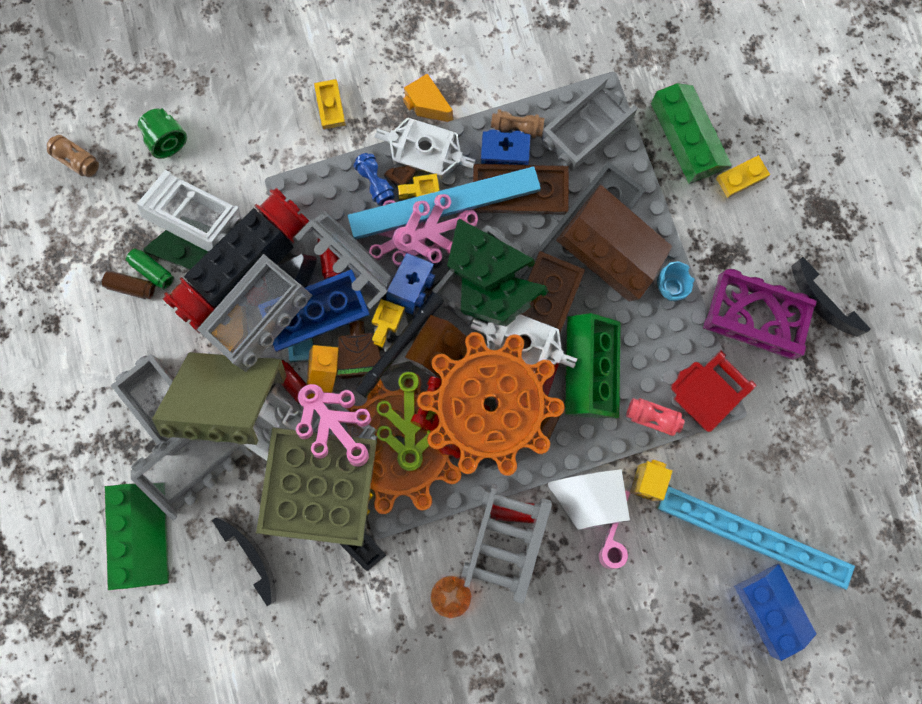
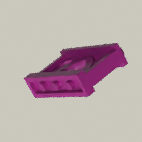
M726 269L718 275V281L703 329L791 360L804 356L805 342L817 301L810 299L806 294L787 291V288L784 286L767 284L761 278H750L742 275L740 271L735 269ZM728 285L740 289L739 294H736L733 290L731 291L733 299L737 301L736 303L731 301L726 295V287ZM763 300L771 309L776 320L769 321L762 325L760 329L754 328L752 316L743 307ZM722 301L730 307L723 317L719 316ZM788 306L799 309L801 315L798 321L788 322L787 318L795 315V313L789 312ZM743 316L746 319V323H739L738 318ZM778 326V328L773 329L775 335L768 332L769 327ZM797 327L793 342L791 341L790 328Z

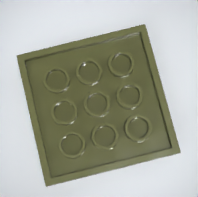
M272 427L256 533L363 546L377 440L351 437L355 443L363 444L369 453V459L366 464L356 467L348 461L347 449L335 435H328V454L326 457L319 459L311 451V446L317 439V433L313 432L312 436L308 439H301L296 430ZM317 447L315 452L321 453L324 450V447ZM356 449L352 455L359 456L362 451Z

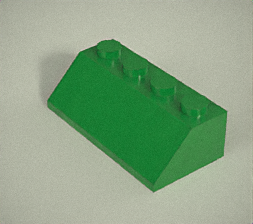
M676 83L656 91L651 102L652 108L688 183H694L731 168L732 164L694 86Z
M593 313L568 316L566 355L577 358L574 368L566 365L565 414L577 417L619 418L621 322Z
M154 482L153 484L166 496L165 482ZM135 483L105 486L108 590L168 584L166 513Z

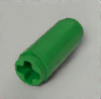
M134 248L127 254L126 262L158 288L165 290L172 284L174 276L142 250Z

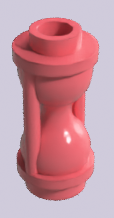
M633 398L626 413V417L631 418L632 422L674 436L676 432L680 433L685 422L682 419V413L642 398L638 400ZM654 409H657V410H660V411H663V412H662V413H658V412H656ZM650 421H654V422H656L658 425H655V424H653V423H650Z

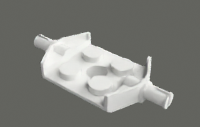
M406 118L391 132L377 128L375 138L387 141L390 144L394 165L398 162L437 174L441 180L451 173L457 165L473 169L476 159L463 156L456 132L411 118ZM422 141H429L432 144L428 150H422L418 145Z
M519 314L506 327L490 322L486 324L475 318L471 325V329L486 335L487 346L490 350L502 348L505 340L510 335L528 336L531 340V346L523 349L521 355L527 364L533 365L545 359L551 361L554 365L561 363L574 368L577 358L566 355L561 350L559 329Z

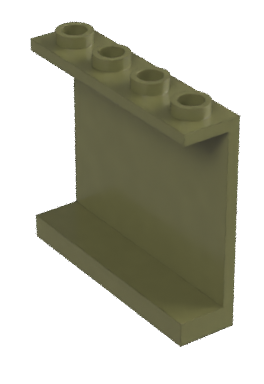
M189 352L152 418L160 436L257 445L258 439L253 428L272 384L284 383L287 377L281 359L259 357L256 363L245 372L234 365L225 355Z

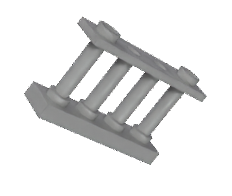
M492 483L491 490L486 489L482 504L486 505L471 561L470 563L465 562L461 577L465 578L464 586L468 588L472 577L510 588V591L514 592V601L524 604L552 503L551 500L541 498L539 504L531 505L496 495L497 485ZM492 505L531 515V518L535 519L533 527L526 530L489 519ZM485 529L523 539L524 543H528L526 552L518 554L483 544L482 540ZM481 553L517 564V567L521 568L519 576L510 578L476 568L478 554Z

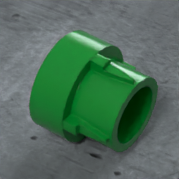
M163 108L149 110L139 118L137 126L142 132L143 143L153 157L157 159L168 158L180 151L186 144V132L178 121L171 115H168Z

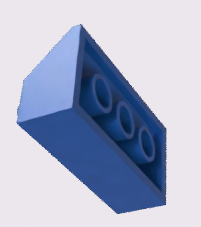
M352 269L305 287L313 296L308 300L305 307L300 309L293 317L290 324L274 339L273 346L276 352L370 316L361 290L355 291L352 288V283L356 280ZM281 297L259 305L263 318Z

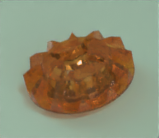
M448 576L440 579L434 585L431 592V603L439 615L455 618L461 616L469 608L471 592L468 587L464 586L465 582L462 579ZM457 587L455 597L460 604L451 602L445 607L447 598L441 591L451 593Z

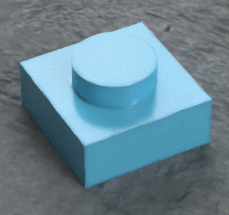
M313 338L288 348L289 361L291 363L308 361L309 350L314 345Z

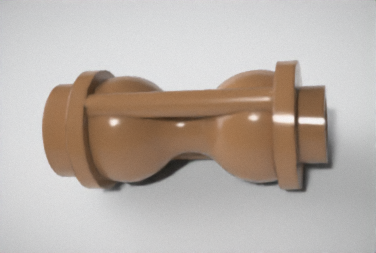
M498 109L497 114H492L491 128H495V130H499L502 133L509 132L510 130L522 131L525 134H530L535 139L536 136L542 137L545 118L539 117L538 114H535V116L516 117L507 111Z
M56 135L48 140L47 153L74 172L86 177H92L97 172L99 162L96 161V158L63 135Z

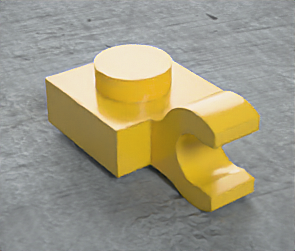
M437 174L413 177L414 184L398 186L399 200H406L413 196L418 197L440 191Z
M382 299L380 300L372 319V324L378 326L372 338L374 345L383 347L388 331L396 333L405 312L404 307Z

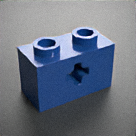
M494 129L487 132L483 131L481 164H529L530 134H525L522 131L502 133Z
M406 253L387 290L386 301L404 307L405 312L413 315L416 308H420L424 303L426 287L431 288L434 282L435 274H432L434 264Z

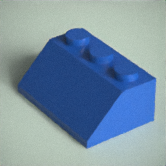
M776 564L734 586L771 657L782 661L805 649L817 633L780 564Z

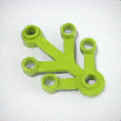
M405 372L399 377V386L404 391V420L392 409L388 401H381L377 405L379 415L389 419L405 435V446L392 435V430L388 426H381L377 430V437L381 441L387 442L398 453L397 460L401 468L407 471H414L422 464V453L429 446L427 437L430 432L427 431L428 434L415 445V434L421 428L410 421L413 414H415L414 391L419 386V380L413 372ZM407 379L414 381L412 387L408 388L404 385ZM383 404L389 406V410L386 413L380 412V407ZM429 411L426 419L429 421L435 415V412ZM383 429L389 430L387 438L380 436V432ZM408 454L415 456L413 463L406 462L405 458Z

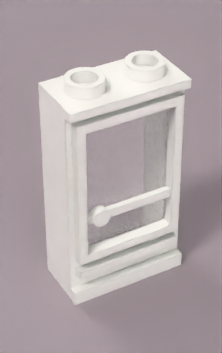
M167 170L161 174L137 203L142 218L208 252L242 220L238 206H233L171 175V172Z

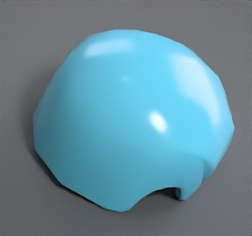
M680 261L670 262L659 272L657 286L664 298L670 301L684 300L692 292L695 279L690 276V267Z

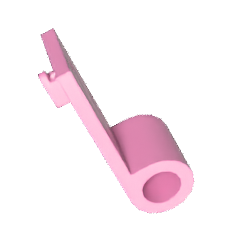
M625 490L626 499L628 500L630 492ZM619 523L609 525L599 551L600 563L603 567L610 570L622 567L628 559L626 548L613 540Z

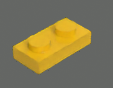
M337 79L314 83L323 130L346 126Z
M758 155L718 175L716 180L726 197L729 198L767 179L770 173Z

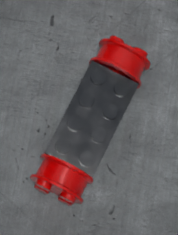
M277 188L271 189L269 191L271 195L260 206L255 204V208L234 226L194 267L181 277V283L171 293H164L165 297L163 300L171 308H178L175 313L183 321L187 322L190 319L191 322L189 324L196 331L263 254L277 265L294 248L292 245L295 243L293 239L309 222L302 213L298 214L300 209L292 200L285 201L286 197ZM269 267L260 278L263 279L272 269ZM254 285L244 295V297L255 287Z

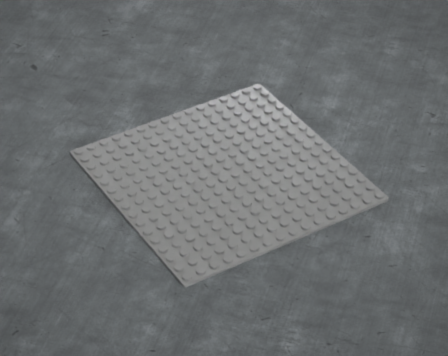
M609 72L436 125V127L456 132L463 156L476 159L475 164H481L483 131L495 130V128H491L492 114H497L498 109L507 111L516 117L535 116V114H538L539 117L545 118L544 129L603 76L608 78L605 87L612 94L620 91L623 95L622 104L628 110L630 107L617 74ZM590 104L582 110L602 132L611 126ZM579 114L555 134L576 156L600 136L585 120L580 119ZM633 118L581 163L575 171L569 168V209L605 164L610 162L646 189L631 211L672 245L659 272L670 262L680 261L690 267L689 274L695 279ZM530 136L528 165L563 166L558 156L553 151L545 148L541 137L536 136L534 139ZM387 141L267 177L265 184L269 196L271 195L269 191L277 188L286 197L285 201L292 200L300 209L298 214L302 213L309 221L326 211L353 237L348 215L380 207L377 202L372 200L369 190L370 180L362 177L353 167L356 162L355 159L363 153L374 154L378 164L377 175L379 178L387 180L390 186L394 188L395 198L393 201L395 202L403 200H399L398 187L386 179L384 173L390 168L408 165L398 162L394 165L391 146ZM422 141L418 145L422 150H428L432 146L429 141ZM457 165L443 180L437 175L439 190L472 183L473 169ZM417 169V174L414 177L431 175L433 173ZM458 213L441 217L437 223L456 218ZM477 213L478 222L474 227L483 230L488 224L491 228L496 227L500 229L505 235L504 238L511 243H518L524 249L523 252L532 257L565 215ZM471 215L467 217L469 223L471 222ZM455 229L439 234L453 241ZM312 231L304 235L299 241L294 238L295 243L292 244L294 248L287 254L289 260L301 254L317 258V263L308 286L324 280L320 255L314 252V247L318 244V237ZM375 234L356 239V241L369 252L372 245H382L392 238ZM427 240L425 244L432 246L434 242ZM441 247L442 259L447 264L449 254L447 250ZM397 248L385 254L382 259L377 260L393 276H395L399 268L394 265L392 260L394 252L400 251ZM375 249L372 254L378 256L381 250ZM421 254L416 256L418 258L426 260V257L422 256ZM401 255L395 258L397 262H402L404 259ZM347 266V267L342 271V273H344V272H346V271H349V270H351V269ZM586 266L567 317L593 313L621 322L619 418L577 417L566 415L564 409L549 440L550 448L546 453L538 454L528 447L521 448L516 453L517 469L510 476L501 474L497 465L485 469L484 465H478L477 469L471 474L461 472V479L456 484L435 480L429 488L432 505L427 510L417 509L410 497L402 495L396 498L393 508L389 513L380 514L374 507L375 492L370 489L373 497L368 504L370 513L367 517L374 538L382 539L484 505L482 501L485 490H491L492 483L497 485L496 495L508 497L547 484L548 482L556 481L705 431L674 400L676 394L671 390V384L676 381L680 371L687 369L694 362H699L704 367L722 350L717 334L703 329L708 311L696 279L693 282L692 292L684 300L670 301L664 298L658 289V272L654 281L641 298L628 302ZM521 269L514 273L515 277L521 271ZM458 275L453 283L460 289L462 288V277ZM367 284L360 289L367 306L377 294ZM433 287L431 290H429V291L426 293V297H425L424 302H425V301L427 300V298L431 295L432 290H433L435 287ZM380 300L371 309L367 306L370 316L357 320L364 321L365 334L375 333L373 327H376V325L372 324V319ZM443 304L433 315L449 321L466 336L472 332H477L483 336L484 340H487L484 333L471 329V326ZM419 307L416 308L413 315L405 312L408 324L418 313ZM567 317L560 332L561 350L564 351V354L567 351ZM476 318V320L488 324V321ZM347 324L314 337V344L338 348L339 337L350 335V325ZM422 326L421 329L417 332V334L413 337V339H412V340H413V343H414L415 339L417 338V336L419 335L420 331L422 330L423 326ZM396 336L392 337L391 343H393L396 340ZM559 363L548 397L559 398L563 401L565 407L566 365ZM411 364L392 370L388 368L385 372L386 375H382L380 378L386 389L396 391L400 388L399 377L405 372H413L421 378L420 392L422 393L427 391L429 387L427 383L430 376L416 365ZM719 365L714 367L713 369L738 393L735 381ZM337 376L335 377L332 393L340 394L344 390L351 391L355 397L354 406L363 405L368 396L364 398L354 390L363 377L339 380ZM346 396L342 401L349 402L351 397ZM488 397L484 401V404L490 407V411L495 410L498 406L494 397ZM633 398L637 400L642 398L682 413V419L685 420L682 431L680 433L676 432L674 436L632 422L631 418L626 417L631 400ZM742 400L716 427L746 416L747 413ZM654 409V410H655L656 412H658V413H662V412H663V411ZM650 421V423L658 425L656 422ZM339 422L347 432L348 427L346 423ZM396 436L395 438L405 446V439L401 436ZM449 455L450 462L459 468V459Z

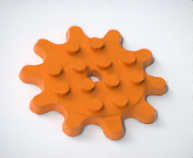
M472 332L465 339L467 353L463 359L452 360L445 354H438L432 359V368L441 376L442 383L436 391L420 393L417 398V404L422 410L433 411L439 416L438 427L431 431L427 437L429 446L434 449L443 448L448 444L458 446L461 451V457L458 462L461 472L471 474L477 469L478 463L482 459L491 458L496 461L501 474L510 476L517 469L516 453L521 448L528 447L538 454L546 453L550 448L549 439L541 432V422L546 417L560 416L565 409L562 400L548 397L543 392V384L554 374L555 367L551 361L545 359L533 365L525 363L521 356L524 340L519 335L513 334L508 336L502 348L490 350L486 346L483 336L480 333ZM488 397H495L498 401V406L493 411H488L484 408V401Z
M418 374L416 375L419 380V386L417 390L414 391L415 414H417L419 410L417 398L421 393L420 388L422 382ZM380 379L378 384L369 393L367 401L363 405H353L350 408H345L350 412L366 409L371 417L370 426L376 430L381 426H388L392 430L394 437L401 436L405 439V435L389 419L379 415L377 412L378 403L388 401L392 409L404 420V391L401 388L396 391H390L385 388ZM407 379L404 385L408 388L412 387L414 381ZM387 404L381 405L380 412H388L389 406ZM360 415L359 418L364 421L367 416ZM346 423L348 427L347 433L350 437L359 438L364 429L357 424ZM421 428L415 434V445L428 434L427 430ZM383 429L380 432V436L387 438L389 430ZM377 438L371 489L375 492L376 497L374 502L375 510L380 514L389 513L393 508L396 498L402 495L410 497L417 509L427 510L432 505V497L429 492L432 482L443 480L448 484H456L461 479L460 469L450 462L449 455H443L438 449L428 446L422 453L423 461L421 466L414 471L404 470L398 463V453L387 442ZM408 454L405 458L406 462L413 463L415 456Z

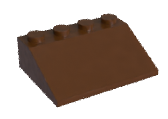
M601 184L556 239L558 243L628 302L641 298L654 281L672 248L671 244Z

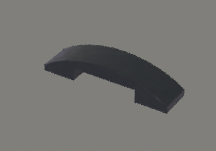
M804 257L791 266L800 292L808 295L810 299L817 301L814 311L826 322L856 337L871 330L855 311L845 315L813 281L820 274Z
M222 517L214 518L212 522L224 541H232L236 538L262 578L253 586L266 606L276 602L274 577L270 565L258 544L235 523Z

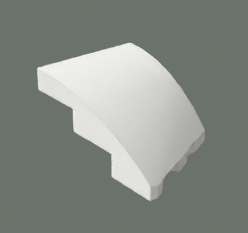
M275 383L269 391L253 426L258 439L257 445L243 444L266 461L272 427L296 430V426L301 422L303 414L298 403L293 398L290 399L280 383Z
M622 469L548 482L549 489L553 492L577 530L600 528L605 524L630 521Z

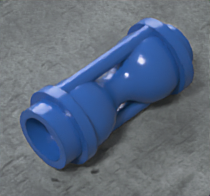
M363 153L355 159L356 162L353 167L362 177L370 180L369 190L372 200L377 202L379 206H383L387 200H393L395 198L394 188L390 186L387 180L378 177V164L374 154Z

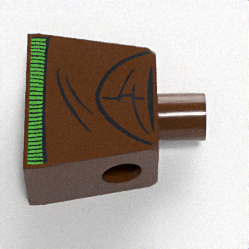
M364 321L349 323L350 335L339 337L336 372L339 380L364 377L381 358L379 346L374 345V341H372L374 333L365 334Z

